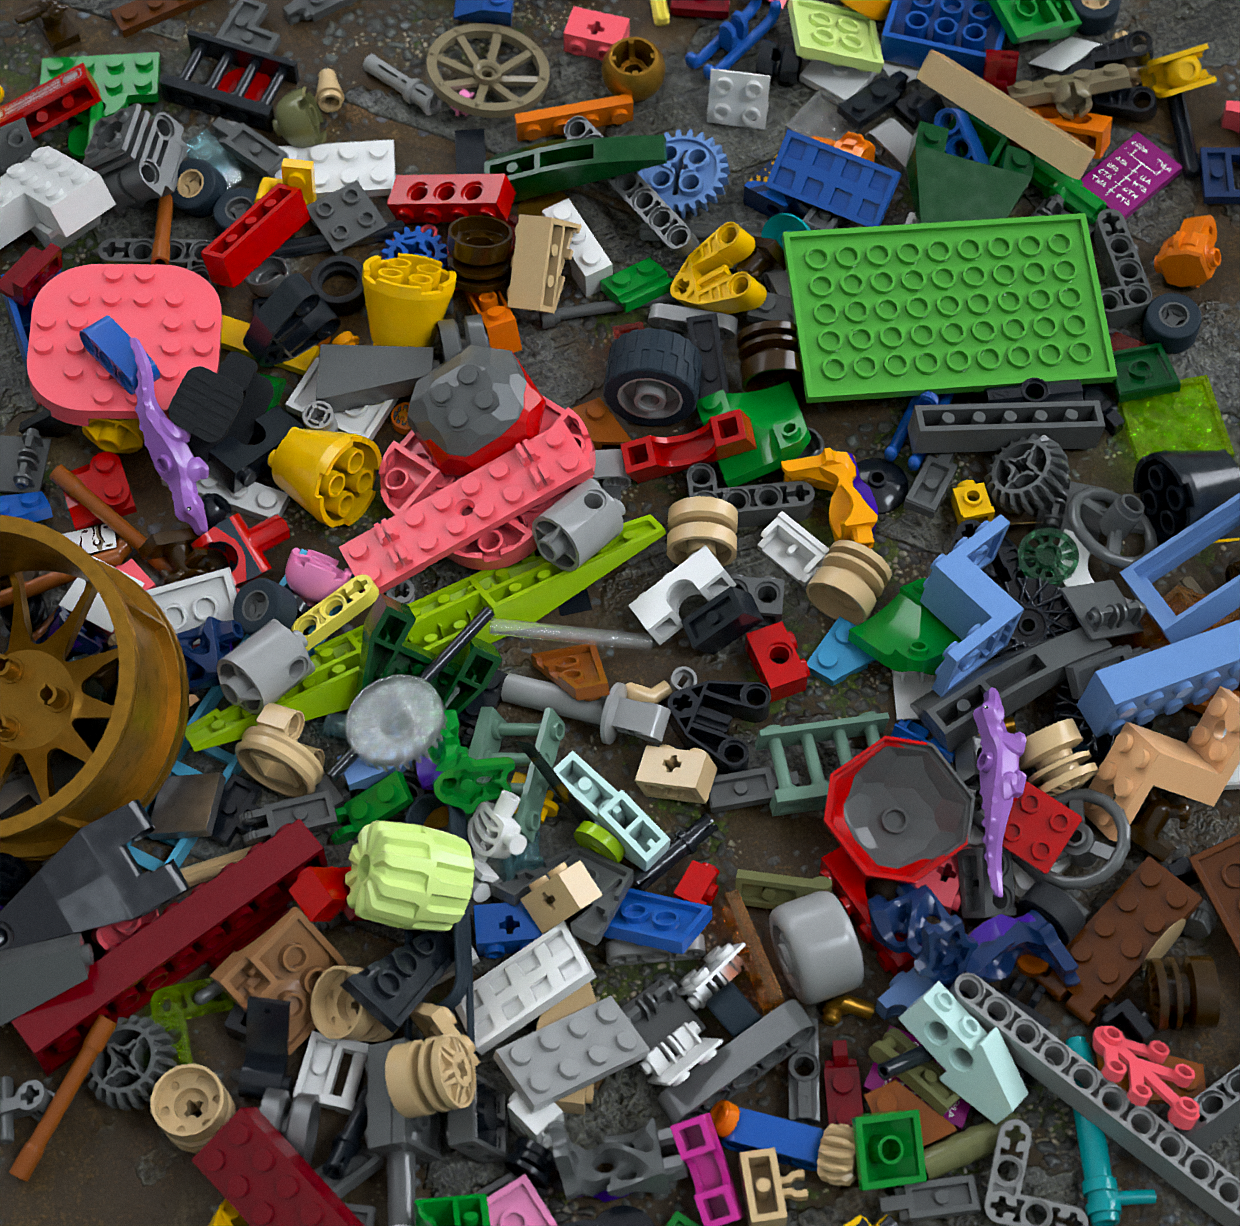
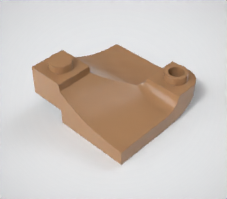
M293 907L255 941L238 952L234 951L210 977L246 1013L249 996L291 1001L288 1055H291L312 1031L317 1028L311 1013V996L316 981L325 970L333 966L349 965L303 912Z

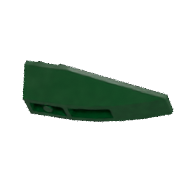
M631 135L549 140L496 154L484 162V174H506L516 191L514 203L667 163L666 137L664 135Z

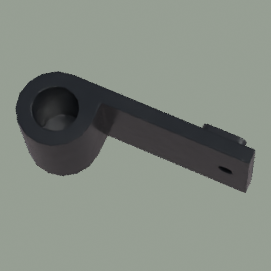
M255 996L248 997L245 1061L239 1076V1097L262 1100L268 1088L287 1090L290 1096L293 1076L287 1075L291 1001Z

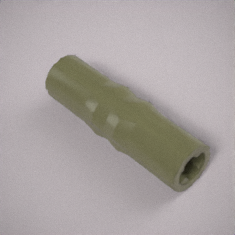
M1012 1112L998 1124L988 1120L982 1124L971 1126L963 1132L956 1133L948 1139L924 1149L927 1181L959 1167L967 1166L975 1160L985 1158L992 1152H995L1001 1125L1006 1120L1018 1119L1016 1115ZM1014 1125L1012 1130L1005 1131V1136L1010 1138V1144L1024 1137V1134L1020 1132L1019 1125Z

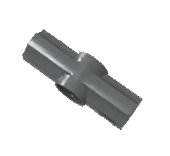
M809 1016L817 1027V1032L810 1041L788 1056L787 1079L789 1120L812 1126L820 1123V1062L818 1019ZM807 1066L813 1073L803 1077L795 1072V1068Z

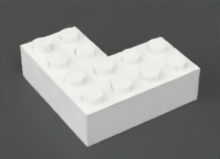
M50 146L36 149L30 158L9 167L6 171L7 173L0 177V249L40 222L67 238L116 205L101 175Z

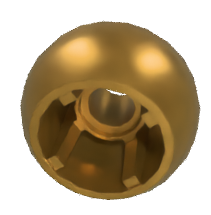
M627 37L610 46L604 55L601 72L606 87L614 96L632 95L633 102H638L652 97L659 90L664 81L666 68L663 55L655 44L644 38Z

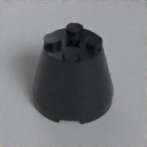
M1225 449L1161 450L1143 456L1138 461L1134 471L1133 490L1134 493L1140 494L1145 515L1150 520L1157 534V541L1161 544L1165 543L1240 493V468Z

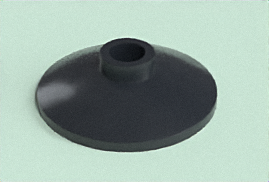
M869 458L857 463L862 481L870 487L878 507V514L892 512L905 501L908 493V480L898 465L883 458ZM872 479H880L882 482L875 483Z

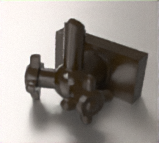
M39 0L28 5V10L15 15V21L18 24H26L34 20L54 53L80 41L79 33L64 12L69 6L67 4L60 5L59 0Z
M752 236L755 240L754 251L750 256L742 260L734 269L729 268V271L732 274L740 271L748 273L762 284L767 292H770L759 276L767 269L785 271L784 251L776 239Z
M192 527L151 534L138 549L143 561L162 557L168 558L174 572L170 573L166 569L161 570L160 573L164 577L165 585L216 571V568L211 566V563L208 561L204 563V568L198 566L208 554V551L202 547L192 549L190 544L201 537L194 532Z
M1153 785L1146 797L1148 801L1147 806L1137 820L1133 819L1130 824L1131 840L1162 862H1165L1172 857L1177 848L1160 837L1159 834L1170 818L1179 819V829H1185L1191 816V807L1188 804V797L1181 796L1180 805H1173L1166 799L1161 798L1156 789L1157 786Z

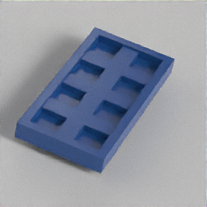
M788 129L765 186L866 227L881 226L901 173Z

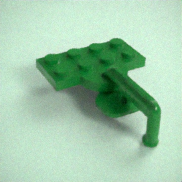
M159 52L42 58L40 85L83 62L100 91L102 101L74 115L82 124L69 133L68 149L73 157L78 159L85 158L84 152L90 144L93 126L100 118L113 115L121 108H127L130 103L159 102L161 69Z

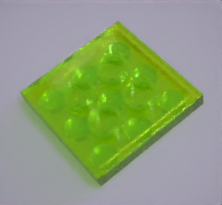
M1207 375L1180 379L1181 387L1179 392L1119 403L1115 395L1121 417L1125 420L1124 426L1136 463L1143 456L1161 450L1225 449L1232 458L1234 457L1235 453Z

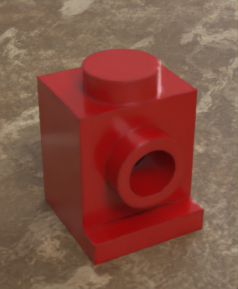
M692 860L674 891L673 898L703 905L711 904L719 891L720 886L716 885L720 871L707 862L701 864Z

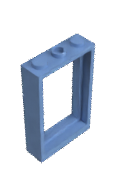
M1240 493L1119 572L1134 597L1146 605L1147 614L1170 644L1200 634L1240 607V575L1178 616L1174 614L1152 585L1153 582L1240 525Z

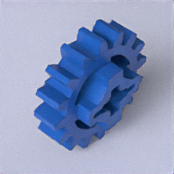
M420 226L415 228V232H410L408 227H404V234L402 235L395 231L393 233L394 241L386 239V249L381 251L382 260L397 258L398 253H405L443 262V269L444 266L448 265L447 245L442 244V237L440 235L433 237L432 229L430 228L423 233Z

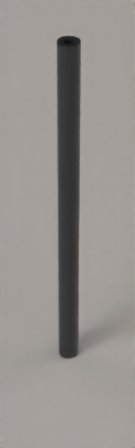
M485 606L328 769L326 775L331 780L336 782L495 616L493 611Z

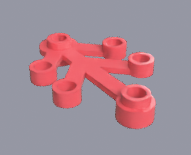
M1097 1027L1092 1035V1046L1098 1054L1104 1057L1103 1076L1111 1082H1120L1128 1068L1129 1091L1127 1098L1131 1103L1140 1107L1145 1106L1152 1095L1150 1089L1152 1088L1171 1106L1167 1114L1169 1121L1179 1129L1191 1130L1200 1116L1198 1103L1189 1097L1180 1098L1161 1079L1187 1088L1195 1077L1193 1069L1185 1064H1177L1174 1069L1159 1065L1165 1062L1170 1053L1169 1047L1161 1041L1153 1040L1148 1046L1125 1039L1122 1032L1116 1027ZM1135 1055L1146 1057L1152 1062L1139 1059Z

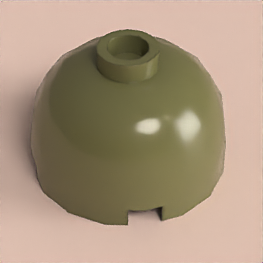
M305 86L291 91L278 102L275 112L276 119L273 120V127L277 136H283L287 143L300 148L324 144L327 136L326 130L320 133L319 123L324 122L313 94L311 92L305 93L307 89Z

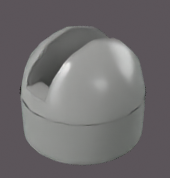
M678 667L670 676V686L674 692L697 684V675L689 667ZM684 675L688 680L680 687L677 683Z

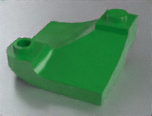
M986 0L994 10L1012 44L1034 39H1047L1050 43L1072 36L1082 24L1069 0Z
M789 381L767 389L746 393H725L723 389L699 399L696 404L703 425L708 423L710 417L736 409H741L751 419L757 449L718 460L728 488L739 486L782 468L781 461L796 459L811 439Z
M925 578L900 587L899 594L888 605L868 620L849 629L848 641L886 667L898 672L916 671L928 675H936V669L945 659L943 653L946 648L954 641L960 643L962 640L920 602L925 589L923 587Z

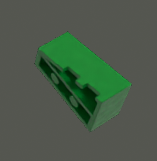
M486 1193L414 1200L416 1226H491Z

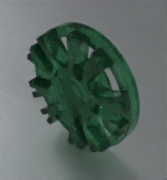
M1040 528L1030 532L1022 539L1018 548L1017 559L1020 568L1024 572V576L1035 579L1039 577L1041 581L1049 580L1050 584L1060 585V583H1064L1065 580L1071 578L1075 573L1079 562V551L1074 540L1066 533L1053 528ZM1042 535H1047L1048 542H1043ZM1055 537L1065 541L1060 547L1053 543ZM1034 538L1039 546L1034 548L1028 542ZM1069 549L1072 550V552L1062 554V552L1067 551ZM1023 552L1030 553V554H1035V556H1034V555L1023 554ZM1069 560L1073 561V564L1069 567L1061 561ZM1025 562H1034L1036 565L1029 568ZM1057 567H1058L1064 574H1061V573L1058 571ZM1038 568L1042 569L1040 575L1035 573ZM1050 571L1054 574V577H1045V573Z

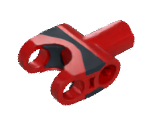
M237 513L219 522L190 545L193 550L196 547H202L207 550L215 549L221 552L227 558L235 588H238L272 569L264 553L289 540L290 529L286 521L278 514L248 528L241 514Z

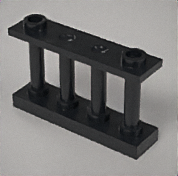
M189 29L187 37L192 54L180 76L175 77L164 74L160 85L164 101L229 121H235L239 124L244 123L249 127L272 133L275 115L271 105L284 81L298 84L300 81L297 62L287 57H279L213 37L205 32L200 33ZM204 56L218 60L206 84L201 85L191 82ZM230 64L246 68L233 93L217 90ZM257 72L271 76L272 79L260 101L244 98Z

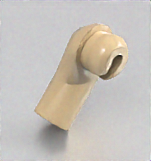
M665 680L653 688L633 682L625 684L627 687V699L658 704L673 693L672 688Z

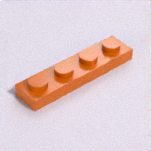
M627 94L514 114L518 141L536 140L540 137L551 135H564L565 124L575 116L585 117L595 128L634 121L632 95Z

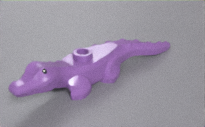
M130 338V346L134 352L138 369L136 374L138 387L135 389V394L137 395L135 412L139 417V428L144 434V444L150 453L156 471L169 485V490L173 495L172 499L174 501L176 517L188 523L194 532L201 536L207 532L208 523L204 503L198 495L196 481L208 478L209 468L204 460L193 456L187 444L190 441V432L169 420L157 403L149 358L141 342L137 338Z
M990 688L983 695V704L974 710L973 717L978 732L981 735L980 743L982 745V752L977 760V769L979 770L981 787L979 794L983 799L981 807L985 814V818L982 820V826L985 827V835L982 837V842L986 845L984 859L987 861V872L995 897L1002 898L1003 837L1013 800L1023 794L1027 775L1019 770V758L1025 750L1026 736L1021 732H1016L1015 734L1007 732L1003 720L1005 713L1000 695L996 688Z

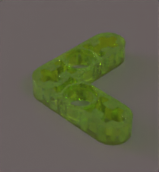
M212 978L164 987L157 990L151 998L152 1018L155 1024L159 1023L162 1025L166 1032L171 1029H177L182 1032L181 1040L177 1044L171 1045L176 1048L181 1065L193 1064L186 1019L231 1010L236 1003L225 992L221 993L222 1001H218V996H216L205 1005H196L192 1002V997L197 991L214 982ZM185 994L188 1008L183 1007L180 995ZM170 998L174 1004L171 1005L170 1011L165 1012L163 1007L159 1006L164 1005V999Z

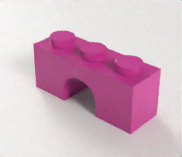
M710 1112L670 1126L681 1160L687 1163L696 1190L694 1198L703 1225L721 1226L744 1217L745 1213Z

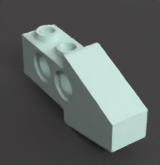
M574 751L569 753L553 768L554 772L593 822L610 832L622 844L626 851L624 856L626 859L646 872L669 850L670 838L623 790L618 792ZM549 784V789L553 791L555 795H557V793Z
M939 981L920 996L898 1018L946 1070L939 1079L993 1123L998 1124L1012 1113L1029 1094L999 1029L995 1027L987 1033Z

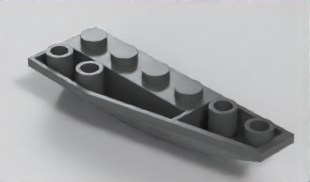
M1083 627L989 660L944 696L940 697L934 690H931L912 702L910 707L945 750L952 752L966 742L968 738L979 735L973 712L983 704V695L988 689H997L1004 708L1005 718L1067 678L1065 666L1112 649V645L1106 639L1091 641Z

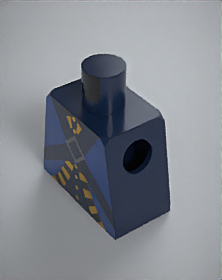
M776 155L744 185L743 203L770 218L780 213L792 215L798 213L804 218L813 205L765 186L777 158Z

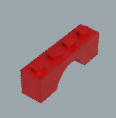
M741 409L710 417L706 425L687 434L672 437L649 435L620 444L626 474L637 483L689 469L696 463H710L757 449L751 419Z
M842 846L821 858L819 876L827 877L832 881V889L838 896V900L848 917L852 916L858 926L856 928L861 939L866 944L871 943L876 950L877 961L886 972L890 970L894 977L901 971L905 973L910 971L914 967V961L916 960L907 952L899 954L893 952L876 941L872 936L870 915L868 913V899L865 888L871 878L864 877ZM895 935L897 941H904L903 938Z

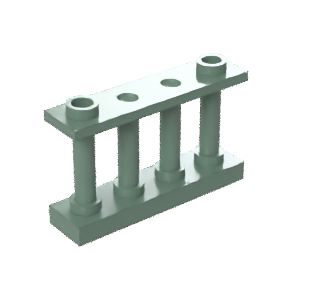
M481 707L468 756L475 760L510 757L514 760L515 766H529L525 783H510L512 793L521 796L517 813H514L512 818L521 827L519 834L526 838L527 843H533L536 831L541 824L540 815L549 783L525 753L499 752L501 742L505 736L537 737L535 747L553 769L560 741L565 734V723L552 708H545L541 723H507L493 707ZM482 776L477 778L476 781L487 783L491 778ZM462 809L466 818V829H468V823L476 811L466 814L465 810Z
M869 711L857 717L784 727L769 725L759 730L754 744L756 751L770 749L779 788L774 790L769 804L772 816L825 809L829 781L824 779L815 742L834 740L840 766L852 759L847 738L866 735L868 746L870 747L880 740L879 733L884 732L889 720L888 712L877 714L874 711ZM802 744L812 783L796 787L791 781L783 747Z

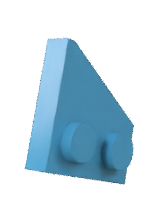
M839 616L809 658L807 664L810 674L830 686H834L846 680L850 674H857L867 669L868 664L876 659L848 641L849 629L856 625Z

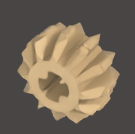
M841 1123L839 1125L830 1124L824 1130L820 1149L818 1150L817 1173L821 1181L837 1186H850L857 1178L858 1172L853 1128L851 1125Z

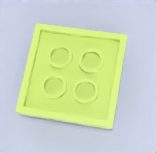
M789 0L787 6L797 56L807 60L816 59L829 62L835 66L853 67L863 72H881L884 61L875 20L861 15L852 8L815 0Z

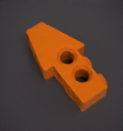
M1054 103L1027 107L1095 151L1093 158L1101 159L1110 145L1112 117L1087 113L1084 117L1079 118L1077 113L1073 114L1074 119H1067L1058 112ZM1010 139L1009 146L1027 150Z

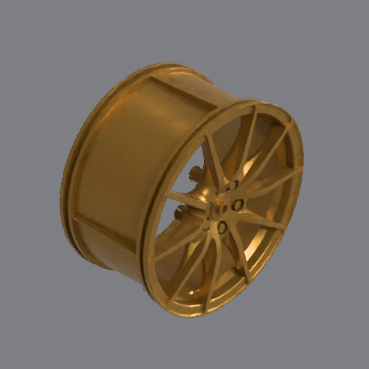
M0 515V577L4 575L10 577L14 600L8 650L6 653L0 654V791L12 771L19 754H21L42 801L40 805L22 814L0 820V852L11 854L27 862L46 861L57 853L82 827L136 799L140 800L144 809L153 801L172 771L182 747L189 712V680L183 651L173 626L152 596L137 582L118 569L94 559L75 542L45 525L27 519ZM52 571L85 580V589L65 623L45 642L35 644L33 642L23 572ZM97 593H99L114 626L118 648L83 659L66 662L65 660L75 643ZM119 664V680L114 705L92 698L85 693V684L89 679ZM110 719L104 735L94 752L74 728L76 720ZM61 749L84 761L86 764L67 785L55 794L54 778L49 761L51 753Z

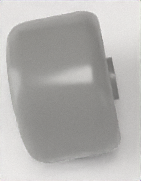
M817 891L783 903L772 910L769 916V928L775 954L789 987L800 1002L811 1005L852 991L861 985L864 979V964L860 946L851 921L834 894L828 891Z

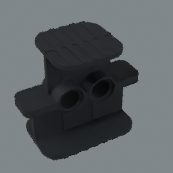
M232 351L227 355L224 363L219 367L218 374L202 366L191 368L184 376L169 405L168 413L171 421L180 428L190 432L191 437L187 444L193 456L200 457L206 464L208 463L209 451L230 436H233L243 444L249 445L254 434L255 420L265 414L274 396V387L271 381L256 373L257 363L237 351Z

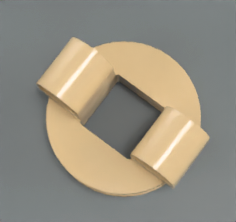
M268 703L256 720L258 725L248 727L242 735V741L236 744V758L241 767L252 778L279 794L293 798L313 794L315 792V785L319 784L324 777L325 754L321 749L297 742L305 724V717L301 711Z

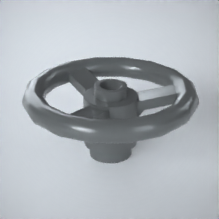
M1088 487L1076 492L1067 506L1068 522L1075 537L1090 553L1104 563L1125 569L1158 547L1157 534L1150 520L1143 513L1144 505L1138 497L1132 494H1124L1122 496L1105 488ZM1093 500L1104 501L1111 505L1109 508H1104ZM1080 508L1099 519L1101 531L1107 537L1106 548L1098 543L1087 531L1081 519ZM1130 532L1142 534L1145 541L1143 553L1136 557L1120 555L1122 540Z
M1070 789L1056 797L1053 796L1052 798L1063 805L1069 804L1071 810L1082 816V821L1055 863L1068 857L1072 864L1078 867L1091 866L1098 858L1107 862L1097 871L1084 876H1064L1051 869L1047 874H1043L1031 865H1029L1030 868L1044 882L1063 890H1086L1106 882L1122 867L1130 850L1131 827L1124 809L1109 795L1092 789ZM1084 802L1102 807L1113 818L1117 828V845L1115 848L1098 842L1091 828L1085 825Z

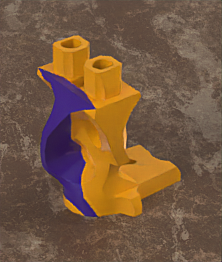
M824 448L822 454L817 456L781 461V467L785 473L784 482L805 481L812 487L829 490L834 493L829 506V523L835 542L838 540H850L870 549L874 547L878 507L870 487L860 477L856 458L853 454Z

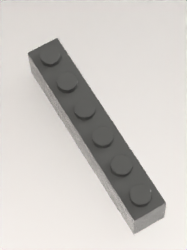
M1099 400L915 405L907 429L912 454L1001 451L1000 446L1006 448L1010 445V441L1017 442L1021 436L1029 439L1033 433L1040 437L1046 435L1051 440L1057 442L1062 449H1086L1097 447L1105 428V422Z

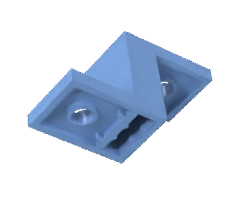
M1001 514L991 522L988 520L984 521L969 539L967 537L960 539L948 555L944 553L939 555L930 566L932 572L923 583L925 589L920 602L962 640L960 643L954 641L946 648L943 653L945 659L935 671L937 677L932 689L940 697L944 696L1008 645L1023 613L1024 608L981 570L995 559L1010 525V522Z

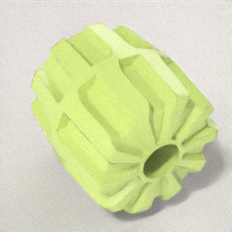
M374 821L362 828L358 834L359 843L352 846L348 859L352 863L351 870L345 876V884L350 886L351 889L347 897V903L350 908L355 909L356 916L401 929L437 932L450 930L454 923H458L461 920L471 898L475 871L471 847L466 840L450 833L410 823Z

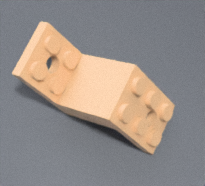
M1220 686L1209 702L1206 711L1194 728L1187 743L1126 721L1105 760L1099 766V772L1095 775L1088 789L1109 795L1112 799L1114 794H1116L1114 801L1124 809L1129 824L1133 821L1153 785L1214 807L1240 763V698L1229 689ZM1225 728H1226V729H1227V732H1226L1225 736L1223 737V732H1224V730H1225ZM1084 802L1085 815L1109 840L1117 842V828L1113 818L1102 807Z

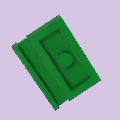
M649 257L600 280V290L616 305L623 306V311L627 313L669 293L674 278L670 279L668 272Z

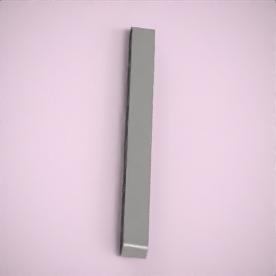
M964 973L957 977L948 991L977 1020L987 1033L995 1027L999 1029L1008 1051L1016 1064L1223 1226H1240L1239 1179L1148 1108L1131 1103L1127 1098L1126 1091L1116 1083L1107 1080L1098 1069L980 977L972 973ZM959 990L966 992L970 999L963 997ZM988 1012L994 1014L998 1021L991 1019ZM1016 1034L1022 1036L1027 1043L1021 1042ZM1045 1057L1052 1059L1055 1066L1049 1064ZM1074 1079L1080 1081L1084 1088L1077 1086ZM1102 1101L1108 1103L1113 1111L1108 1110ZM1131 1124L1136 1125L1140 1129L1141 1134L1136 1132ZM1160 1146L1166 1148L1170 1156L1165 1155ZM1190 1169L1198 1174L1199 1179L1191 1174ZM1219 1192L1223 1193L1229 1202L1224 1201Z

